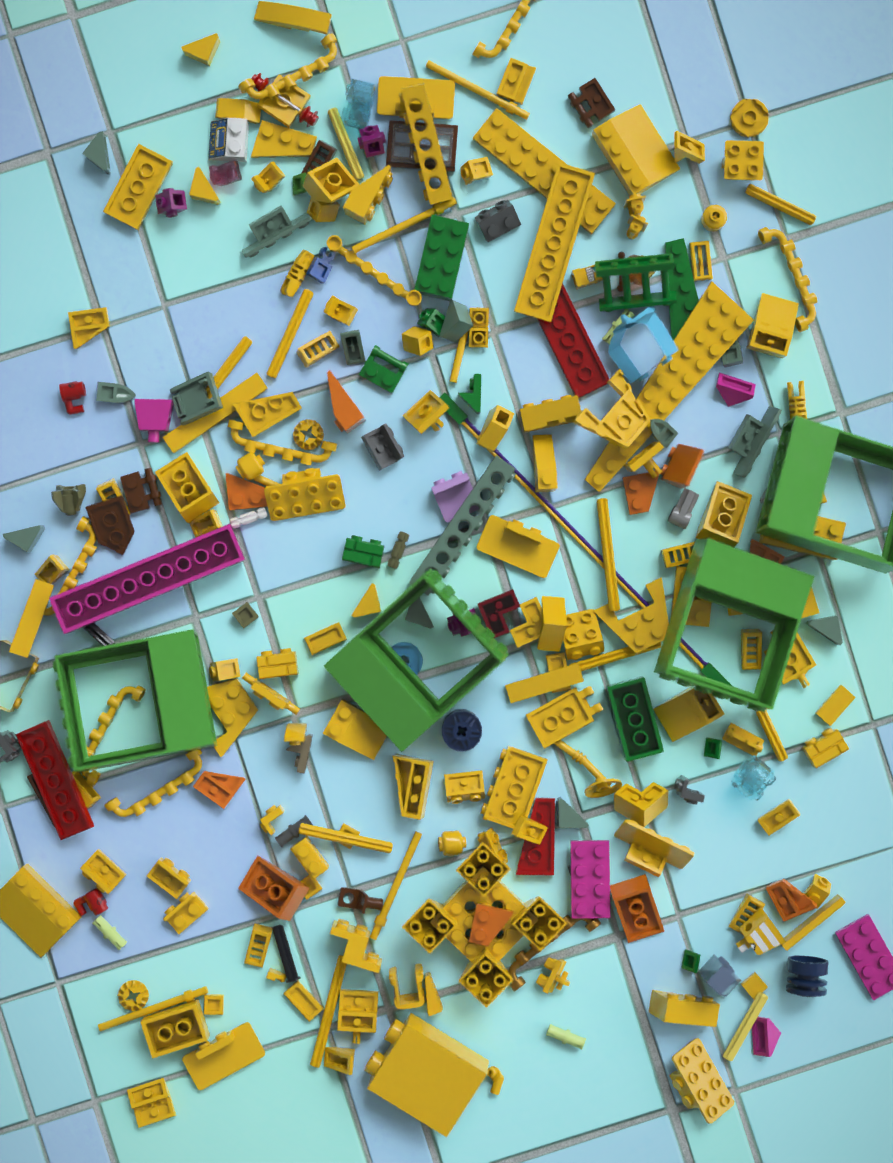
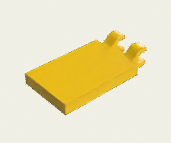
M591 686L579 692L575 687L526 714L544 749L594 722L595 720L592 716L604 710L600 702L592 707L589 706L586 697L594 694Z

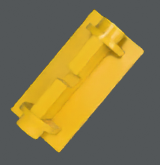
M634 194L629 196L623 208H628L630 216L631 214L634 216L636 214L641 215L646 195Z
M631 214L627 222L630 226L626 233L629 239H635L640 230L645 231L649 223L645 222L646 219L638 214L635 216Z
M730 723L722 738L724 741L754 757L757 756L758 752L762 751V745L765 741L733 723Z
M492 827L486 832L483 831L477 834L480 844L484 842L505 863L508 862L507 853L502 849L499 843V836Z

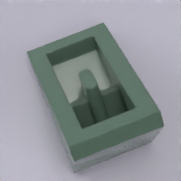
M101 131L98 132L82 154L106 174H111L107 139L104 132Z
M450 300L439 337L457 342L473 327V323L467 306Z
M354 330L340 333L347 365L366 362L360 331Z
M38 525L5 533L3 538L24 551L31 552L44 532L45 527Z
M419 597L409 606L405 620L431 629L434 626Z
M838 616L808 620L805 623L834 644L842 645L843 640Z
M560 796L558 798V827L587 828L589 824Z

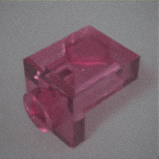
M236 160L219 166H209V176L213 185L226 186L242 180L239 164Z

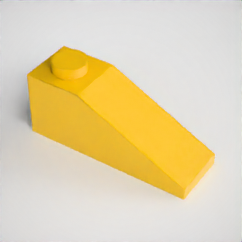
M552 434L532 435L535 492H555L558 487Z

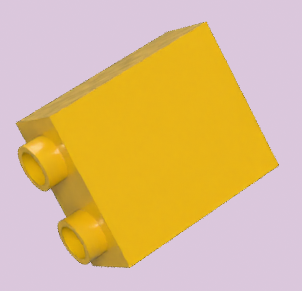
M410 1012L404 1023L397 1019L392 1022L384 1037L386 1041L391 1043L384 1055L375 1050L367 1062L364 1071L371 1075L367 1089L447 1137L488 1073L489 1060Z

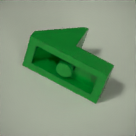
M474 374L473 378H470L469 390H473V393H458V396L476 414H480L481 374Z

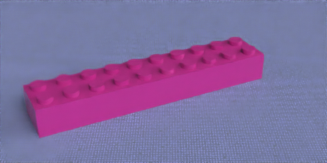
M228 524L50 597L49 600L63 633L68 634L245 561V557L231 524Z

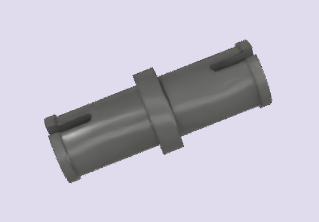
M306 815L295 824H290L288 829L275 837L281 847L293 838L299 837L301 823L313 825Z

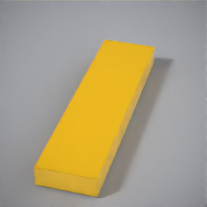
M35 579L9 652L28 658L54 585Z
M579 663L507 684L505 687L510 703H514L584 682Z
M839 894L834 896L784 937L786 942L781 944V946L788 951L846 903Z

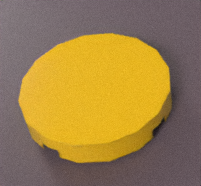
M743 99L735 105L731 112V126L736 133L743 137H755L761 134L768 125V109L758 99Z

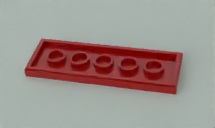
M562 283L551 323L537 319L574 396L578 395L579 399L607 385L609 377Z
M50 720L15 734L60 840L94 827V823Z

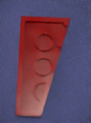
M535 797L530 819L548 827L540 845L524 839L516 875H554L555 798Z

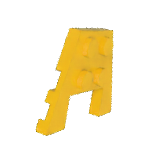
M618 369L607 381L621 396L600 421L585 408L575 418L573 423L626 449L648 425L650 419L640 401L636 400L633 395L632 387L625 381L624 373L621 369Z
M662 578L646 584V588L654 603L621 620L617 619L614 612L609 611L608 604L594 610L595 614L635 654L664 641L669 621Z
M238 678L207 686L210 706L227 730V733L217 739L218 746L214 747L220 757L226 753L259 710Z

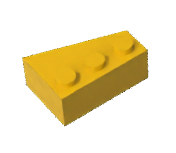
M566 395L554 401L553 399L541 401L542 404L534 405V403L522 405L523 408L519 410L524 433L573 423L575 418L581 413L578 395Z
M399 754L392 755L399 791L401 816L421 820L425 816L434 761Z
M652 990L648 1012L666 1023L716 1027L720 1004L715 1002L714 998L710 996H702L701 998L691 994L683 995Z

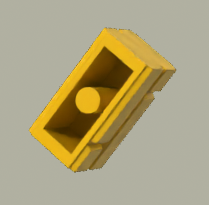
M291 648L280 649V653L272 654V650L263 651L261 656H257L259 679L299 674L296 651H291Z
M830 727L821 732V737L817 739L812 737L804 742L806 745L802 749L814 768L822 766L849 750L838 729L834 728L832 730Z
M306 835L291 846L290 850L314 880L325 872L330 865L315 845L311 844L312 841Z

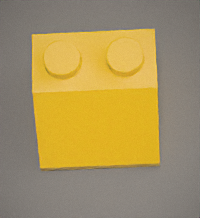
M338 158L309 171L303 183L304 189L313 200L325 203H332L351 193L352 189L360 185Z

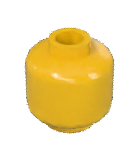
M719 205L708 206L701 216L703 227L711 232L720 230L727 221V213Z
M249 452L237 460L238 465L235 466L243 479L253 480L264 472L262 466L265 465V462L260 454L256 456L253 452Z
M457 830L442 832L441 836L438 837L439 852H442L444 856L461 855L463 848H466V837H462L461 832Z

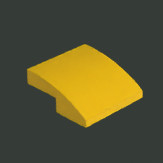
M164 1078L127 1090L138 1128L177 1116Z

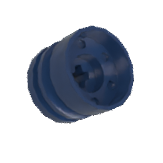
M457 709L445 717L442 724V737L451 749L468 751L479 743L482 736V726L479 718L473 712L466 709ZM459 726L467 728L465 735L457 734Z
M789 956L787 971L796 975L786 978V981L791 983L786 985V991L802 997L827 995V989L823 986H826L828 981L819 978V976L828 974L829 961L814 956Z

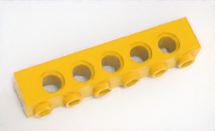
M420 83L401 88V93L398 94L401 105H405L406 113H403L406 125L410 124L411 132H408L411 144L414 143L416 151L413 154L415 162L420 163L421 170L418 171L420 181L425 183L426 189L423 190L425 201L429 200L430 205L451 200L453 196L425 84ZM412 101L420 102L421 109L419 111H413L410 108ZM418 120H423L426 124V128L422 131L417 130L415 127V122ZM423 139H427L431 143V147L427 150L420 147V141ZM433 159L436 163L435 167L432 169L427 168L425 160ZM431 178H438L440 185L434 188L430 185L429 181Z

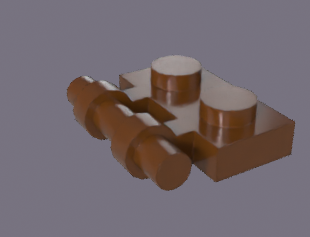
M596 78L579 87L578 90L582 94L581 96L577 97L574 92L568 95L571 101L570 105L573 109H576L580 115V121L585 123L587 128L594 125L591 117L594 115L598 121H601L616 110ZM584 101H586L589 107L591 108V110H589L588 112L585 111L584 107L581 104Z
M152 468L144 469L146 474L144 478H141L139 471L120 476L131 514L150 509L148 502L150 500H153L155 506L162 505L160 499L162 495L158 491L156 474H153ZM148 483L150 494L146 495L143 484Z

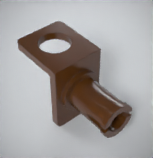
M341 887L337 905L339 907L357 909L361 914H365L366 908L381 911L383 899L368 897L364 891L359 889ZM346 893L353 894L352 902H344L343 897Z

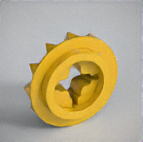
M306 419L296 425L293 438L300 448L313 450L322 443L324 432L318 422ZM312 427L311 433L316 437V439L309 437L308 440L304 442L305 435L301 431L307 432Z
M130 980L120 987L117 996L119 1003L124 1009L136 1011L146 1005L149 992L142 982ZM130 991H132L133 994L139 993L136 997V1001H134L133 999H127L130 995Z

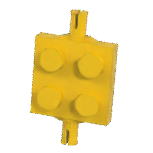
M798 632L781 683L784 685L791 680L798 679L802 687L806 688L810 683L805 674L817 664Z
M247 672L242 677L243 680L251 684V689L254 690L253 694L260 699L264 697L270 701L269 705L277 710L280 708L282 710L288 709L295 715L299 712L300 708L257 678L255 679Z

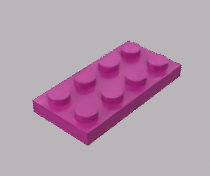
M570 840L571 918H610L609 840Z
M866 914L836 931L835 934L872 1000L874 1001L893 990V956L870 915Z

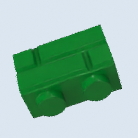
M352 535L351 538H346L342 557L343 561L380 568L385 546L381 545L382 541L370 539V542L362 541L363 537Z

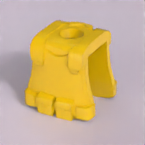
M415 964L418 993L400 995L397 967L389 969V980L391 985L394 986V1003L397 1009L417 1008L424 1004V988L422 987L424 971L422 964Z

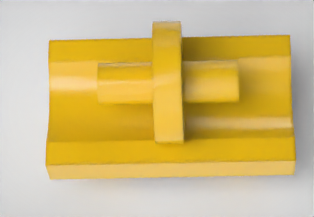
M551 957L547 958L544 967L552 972L549 977L541 973L536 981L539 986L544 988L543 992L547 994L549 992L552 993L555 986L556 989L561 990L563 985H570L571 982L566 979L569 973L563 971L567 961Z

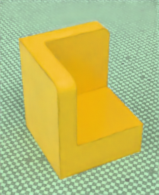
M311 197L306 213L315 222H334L340 204L337 201L332 203L315 201Z
M413 326L402 333L404 351L422 356L433 349L431 331Z

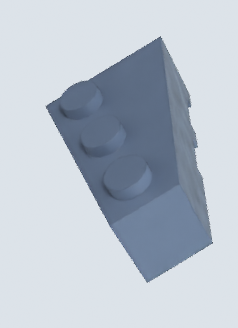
M715 954L699 970L706 983L720 996L727 997L742 981L734 973L735 970L722 956L718 958Z

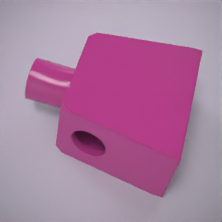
M135 399L138 428L140 431H148V442L159 443V432L169 431L174 406L173 400Z

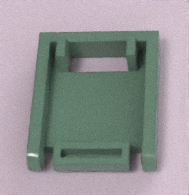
M205 372L170 389L171 394H176L172 396L177 416L181 419V425H187L223 408L213 375L210 372ZM209 385L213 399H209L205 386Z

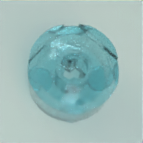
M754 755L752 756V761L746 760L737 769L733 776L736 778L735 782L731 781V785L747 799L758 801L764 795L763 791L767 786H771L775 782L776 776H774L772 768Z

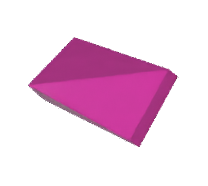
M719 373L716 385L728 407L753 399L756 386L754 383L723 373Z
M757 1017L752 1026L754 1055L771 1057L780 1038L781 1032L769 1018Z

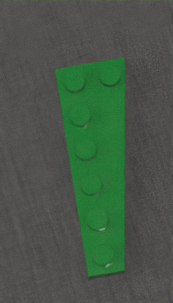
M684 238L665 242L664 244L665 254L673 253L674 269L668 271L670 291H676L677 299L676 304L669 305V320L673 341L699 301Z

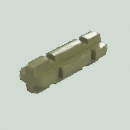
M402 531L399 532L397 536L398 542H395L391 552L392 558H389L387 563L389 567L398 568L399 559L402 558L406 547L405 542H408L410 537L409 534Z

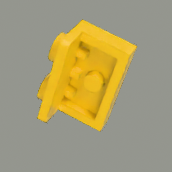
M97 849L85 864L80 867L83 876L88 880L92 879L96 883V887L102 893L106 892L107 894L127 875L100 849Z
M161 857L147 875L149 879L175 899H178L191 882L190 875L183 869L178 870L175 868L174 863L166 857Z

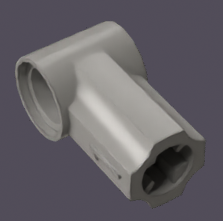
M684 488L667 522L686 529L699 494Z

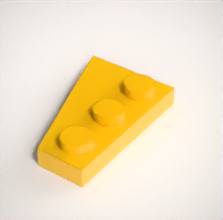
M262 120L251 158L310 157L315 148L317 137Z
M293 392L233 404L252 437L302 409Z

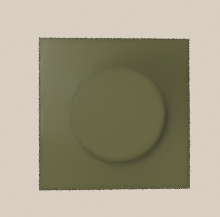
M246 602L232 613L243 629L259 618V615L249 602Z

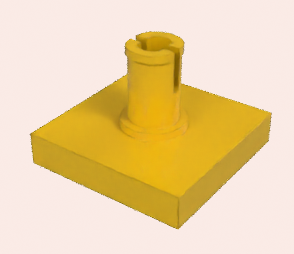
M429 390L402 416L420 434L430 426L434 431H439L440 429L435 423L441 428L444 426L439 417L449 407L434 392Z
M660 442L650 443L624 464V467L628 472H635L643 465L652 478L657 477V474H660L662 469L659 468L652 458L664 448Z

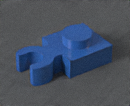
M327 247L320 249V258H313L306 273L320 283L326 282L333 267L328 263L335 258L336 254L335 252H330L327 257Z

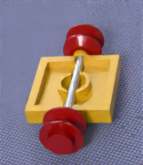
M262 73L254 74L251 78L255 84L254 88L258 89V92L264 90L269 85V78L262 79ZM279 74L273 83L279 82L283 76ZM298 86L289 91L284 87L279 90L280 95L277 98L270 100L268 96L260 99L257 107L288 128H290L298 115L300 123L303 121L307 122V128L314 126L319 119V116H317L318 111L311 112V106L304 108L311 99V95Z

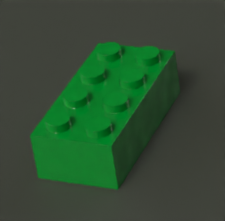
M431 215L414 290L419 291L421 295L446 301L453 299L469 223Z
M641 676L605 686L625 761L629 762L663 753L664 749L645 677Z

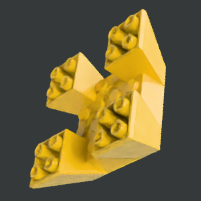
M482 842L456 869L466 881L444 904L428 898L403 924L402 928L429 954L447 938L470 960L458 981L487 1008L514 980L500 961L523 936L537 949L542 951L564 928L567 922L540 896L523 902L501 881L511 868ZM500 901L503 904L501 908L513 911L512 917L502 928V935L496 936L488 946L469 942L470 937L465 932L468 929H472L477 903L492 906L493 902ZM473 902L475 903V908L468 910L465 908V904Z

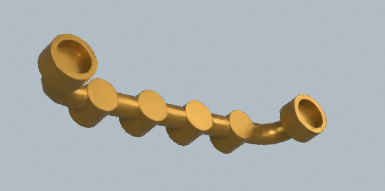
M566 915L563 919L567 924L547 945L580 920H584L587 923L585 928L589 932L597 928L601 922L598 918L572 919L569 915ZM532 943L529 944L531 949L526 953L522 950L514 956L516 961L509 967L508 972L514 979L509 986L514 992L526 983L522 976H516V970L541 952Z

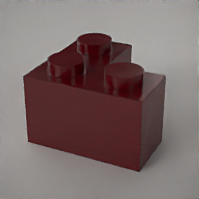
M513 589L477 603L485 625L494 633V638L510 632L503 614L520 607Z

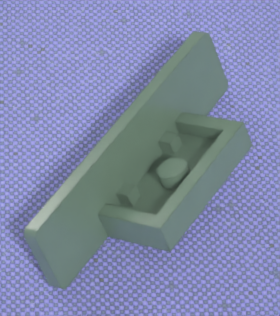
M281 205L248 224L257 241L241 251L245 258L254 257L262 248H269L281 237L287 238L290 236L293 230L306 227L312 219L308 213H305L290 221Z
M769 406L761 422L751 415H745L728 447L742 456L733 472L735 475L746 478L750 473L752 465L760 455L761 449L769 438L772 428L779 420L782 410Z

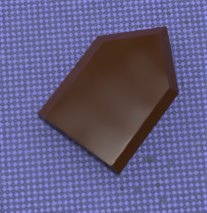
M117 496L86 506L85 508L98 543L123 555L135 532L123 496Z

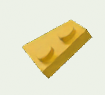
M107 307L68 312L74 349L81 347L110 327Z

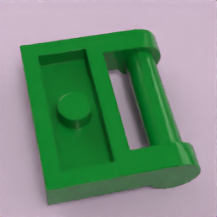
M375 345L359 376L393 394L409 363L401 362L380 350L381 347ZM376 356L399 369L397 374L374 361Z

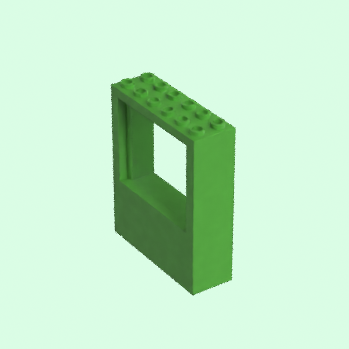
M794 416L783 424L756 533L884 574L892 572L893 511L882 556L813 534L834 451L893 470V447L815 421Z
M709 538L695 540L654 673L659 674L661 679L675 682L677 680L676 684L689 686L702 693H710L713 697L730 700L729 702L747 706L751 710L765 712L766 709L773 710L814 576ZM694 596L775 625L754 693L673 666Z
M432 569L423 574L324 665L325 669L401 752L499 667L509 655L506 646L495 640L494 633L489 628L485 629L481 624V619L475 613L472 614L468 610L467 603L462 599L459 600L455 596V590L450 585L446 586L442 581V576ZM429 588L432 589L490 653L440 699L432 693L379 634Z
M194 629L55 655L53 669L54 672L58 673L59 680H56V687L58 691H61L62 699H59L61 711L64 710L65 718H62L64 730L67 729L68 737L65 740L67 749L71 751L69 764L74 771L85 772L218 746L198 633ZM146 656L161 743L88 756L74 669Z

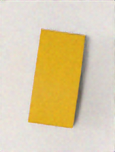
M470 307L473 327L469 329V347L488 348L489 308Z
M288 723L284 741L289 742V745H301V742L305 741L307 723Z

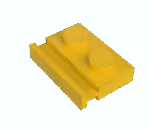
M510 57L496 95L522 105L536 67L529 66Z

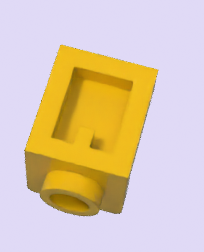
M488 157L469 160L460 167L461 177L466 185L471 184L475 180L489 178L493 175Z
M238 658L210 663L209 675L213 682L241 677Z

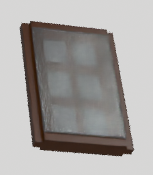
M389 121L386 166L421 169L420 163L415 162L413 154L416 151L415 144H411L408 132H411L410 124L406 125L405 121ZM415 122V127L417 130L422 131L426 128V124ZM435 124L446 171L455 172L458 125ZM423 139L420 141V147L427 150L431 147V143L429 140ZM433 159L425 160L427 168L432 169L435 167L436 163Z

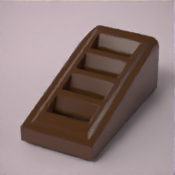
M319 140L301 173L307 174L309 168H317L312 164L313 161L320 165L331 161L338 149L323 140ZM321 148H324L325 150L329 151V154L327 155L324 152L320 151ZM317 155L322 156L323 158L326 159L325 162H323L322 160L318 159L316 156H317Z

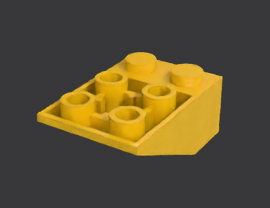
M387 165L352 189L343 206L345 215L366 225L367 221L371 222L375 215L374 209L376 204L380 205L384 198L383 192L385 187L389 188L392 183L393 173L390 165Z
M762 293L746 348L778 358H785L792 340L799 303Z
M692 687L653 709L672 742L725 715L712 694L696 691Z

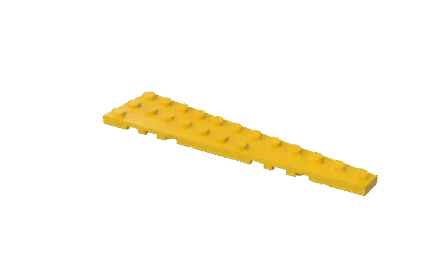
M713 281L709 283L697 305L677 333L674 343L678 351L671 355L672 360L665 365L660 363L656 366L636 400L640 401L650 420H665L754 321ZM666 355L661 358L660 362L667 358ZM650 422L626 449L609 441L584 480L596 491L600 492L651 436Z

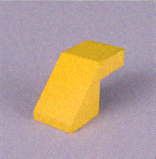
M217 98L215 118L247 119L250 123L258 124L260 123L261 109L257 107V102L245 99Z

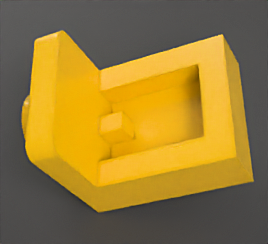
M273 161L258 175L253 176L251 180L258 191L266 193L271 192L286 175Z
M333 295L326 303L324 313L347 326H350L358 311L356 307L339 300Z
M275 805L271 806L265 811L267 814L260 819L262 822L260 826L266 834L269 832L270 835H273L276 832L270 822L284 813L285 810L281 805L278 807Z
M815 874L812 883L804 891L806 896L817 903L816 909L829 896L831 883L826 878Z

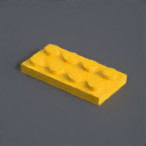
M138 143L103 212L139 230L155 199V195L158 194L173 165V161Z

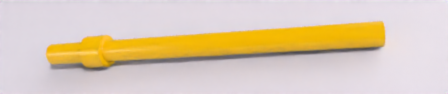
M428 60L426 68L501 106L511 115L516 114L525 120L529 118L530 113L517 107L518 104L512 101L508 102Z
M453 197L451 200L432 205V208L352 246V251L355 254L431 217V215L438 216L444 213V210L456 205V199Z
M417 831L414 833L382 910L374 920L375 925L370 934V938L377 940L382 926L384 927L387 922L388 912L421 839L422 834Z
M204 986L193 991L190 989L184 991L182 995L98 1024L99 1031H104L185 1001L187 1003L194 1001L196 997L208 994V988Z

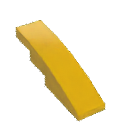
M258 1L254 20L287 29L295 28L306 32L314 31L327 35L332 14L294 5Z

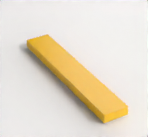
M255 373L220 397L222 409L187 425H180L162 438L171 451L176 453L236 411L233 404L253 400L266 391L268 387L259 374Z

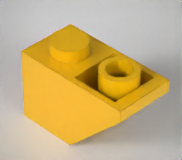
M500 405L491 409L476 444L494 452L508 431L514 413Z

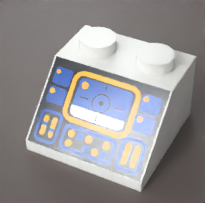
M224 118L211 121L208 160L247 162L249 123L247 119Z

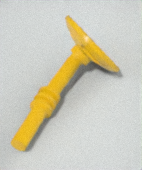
M562 740L554 744L570 755L572 760L576 759L575 762H579V765L582 764L596 778L595 782L584 791L587 797L599 798L608 796L622 787V782L619 779H606L586 758V755L583 756L582 752L579 753V750H574Z

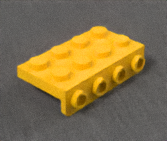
M508 745L507 749H502L499 758L502 760L501 766L495 769L493 777L496 780L494 786L491 784L489 786L487 796L490 797L488 803L483 804L480 814H483L484 820L514 829L521 815L526 817L529 815L548 759Z

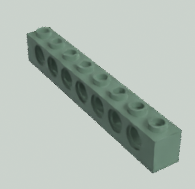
M495 455L410 579L409 583L411 585L425 574L428 569L436 570L443 578L447 576L450 571L448 567L450 563L458 560L461 552H459L463 545L466 547L472 539L470 536L474 529L477 531L483 523L481 520L483 515H488L494 507L492 504L494 499H499L505 491L503 489L505 483H510L515 477V468ZM495 473L500 474L502 478L501 482L497 485L491 482V476ZM484 489L489 490L491 493L488 500L480 498V492ZM473 505H477L480 509L477 516H471L469 513V509ZM462 521H466L469 524L466 532H461L458 529V525ZM451 537L458 539V545L454 548L447 545V541ZM439 553L447 555L445 563L437 562L436 557ZM431 588L424 592L426 595L434 594Z

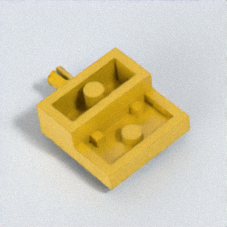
M340 989L337 1031L353 1032L352 1043L356 1044V1036L357 1044H360L361 1032L376 1033L379 991Z

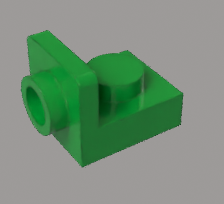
M426 308L419 315L417 324L425 326L439 337L445 316L435 308Z

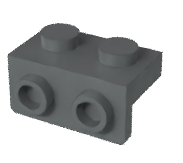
M509 200L499 201L493 208L482 210L474 217L487 242L522 225Z
M386 423L361 437L379 471L404 457L402 447L396 442L392 429Z
M9 730L1 732L0 746L5 751V754L0 757V763L4 761L8 763L20 755L18 751L21 750V746L14 732Z
M680 775V778L676 779L674 785L676 794L684 798L688 803L695 805L698 802L703 803L705 795L700 791L687 788L689 779L684 775Z

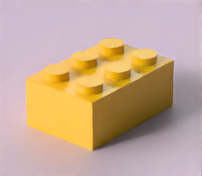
M199 999L145 1016L140 1022L152 1059L208 1041L210 1037Z

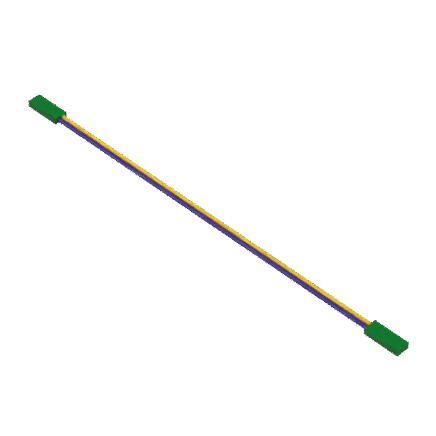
M443 393L439 398L448 405L449 409L446 412L478 440L481 432L468 420V415L446 393ZM497 449L494 452L489 451L494 457L497 455L513 466ZM515 468L514 473L516 475L514 478L604 569L603 557L540 492H535V487ZM616 571L617 583L642 609L649 606L637 591ZM681 637L679 646L700 667V671L707 678L732 686L710 662H705Z

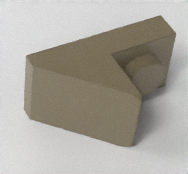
M313 734L305 736V741L301 742V745H291L286 749L287 751L300 753V756H296L294 767H298V773L304 774L306 772Z

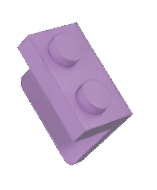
M462 471L452 474V479L445 481L443 478L433 482L434 486L431 487L446 522L452 520L473 489L468 474H463ZM477 505L471 506L469 513L479 510V507Z

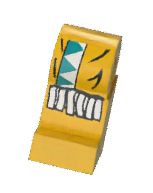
M595 265L575 269L571 272L576 290L603 281L601 277L596 278Z

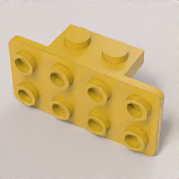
M381 76L378 83L377 113L386 116H399L404 119L403 113H406L405 105H401L398 95L401 93V88L424 83L433 118L452 119L455 82L453 80ZM414 100L410 103V108L413 111H419L421 104L419 101Z
M320 468L287 472L282 474V484L266 486L264 488L268 511L272 521L341 510L346 507L340 476L335 474L321 477Z
M495 515L489 516L477 544V550L541 578H546L559 550V543L541 535V530L531 527L529 530L523 527L524 523L513 519L511 522Z
M624 820L614 834L616 838L630 844L624 861L657 877L661 875L666 862L679 869H683L695 854L688 847L681 846L668 837L660 836L654 830L646 829L633 820Z
M245 1022L228 1032L223 1031L210 1042H202L198 1045L199 1048L184 1055L182 1061L197 1089L203 1090L264 1057L265 1050L251 1024Z
M694 1038L672 1056V1061L678 1071L672 1072L669 1076L687 1109L699 1108L705 1121L710 1124L734 1105L730 1092L699 1038Z

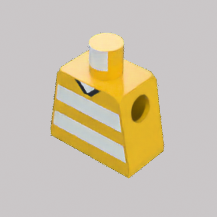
M760 908L740 926L739 929L744 938L738 941L736 946L741 953L752 947L757 955H761L786 941L765 911Z

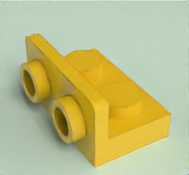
M482 770L444 774L447 802L459 804L467 800L478 802L485 798Z
M194 891L190 895L188 892L179 899L181 903L176 907L174 905L170 906L164 912L166 916L163 920L165 922L168 921L178 934L182 933L209 909Z

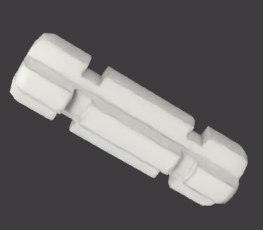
M262 507L257 509L256 512L251 511L240 515L239 518L230 519L232 528L235 529L241 527L242 524L246 525L258 521L259 518H266V509Z

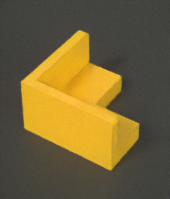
M542 596L543 626L537 649L560 652L567 628L565 598Z
M537 597L519 604L527 622L510 629L517 648L540 637L543 615L542 607Z
M652 782L641 792L626 783L614 793V810L628 819L636 821L640 826L645 827L668 807L669 790Z

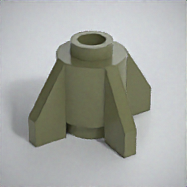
M80 484L66 487L56 485V491L51 492L52 500L65 515H76L81 510L80 507L86 493V485Z

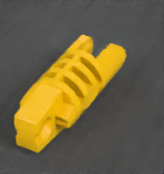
M303 249L293 262L280 288L283 295L293 297L299 286H301L314 258V255L309 251Z
M804 380L798 382L799 396L795 397L792 382H787L790 419L794 416L807 419Z

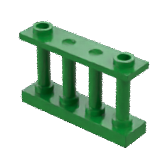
M673 253L595 261L596 278L601 277L603 280L604 298L599 299L600 311L612 312L619 309L676 304V291H670L668 274L669 270L674 269ZM649 272H661L662 292L650 293ZM640 273L643 294L631 295L629 275ZM621 275L624 296L612 297L610 277Z

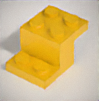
M344 919L334 920L330 934L348 939L342 962L379 973L382 958H379V954L374 952L365 953L371 932L367 930L368 927L360 924L353 926Z

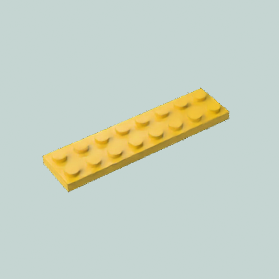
M498 108L494 110L473 137L475 142L546 199L550 192L558 162L566 164ZM594 185L591 186L580 226L591 235L616 205L614 201Z
M558 162L514 312L551 323L595 173Z

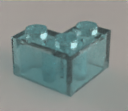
M352 78L351 84L347 83L345 95L348 105L347 108H343L341 119H344L345 126L363 129L369 124L376 96L375 84Z

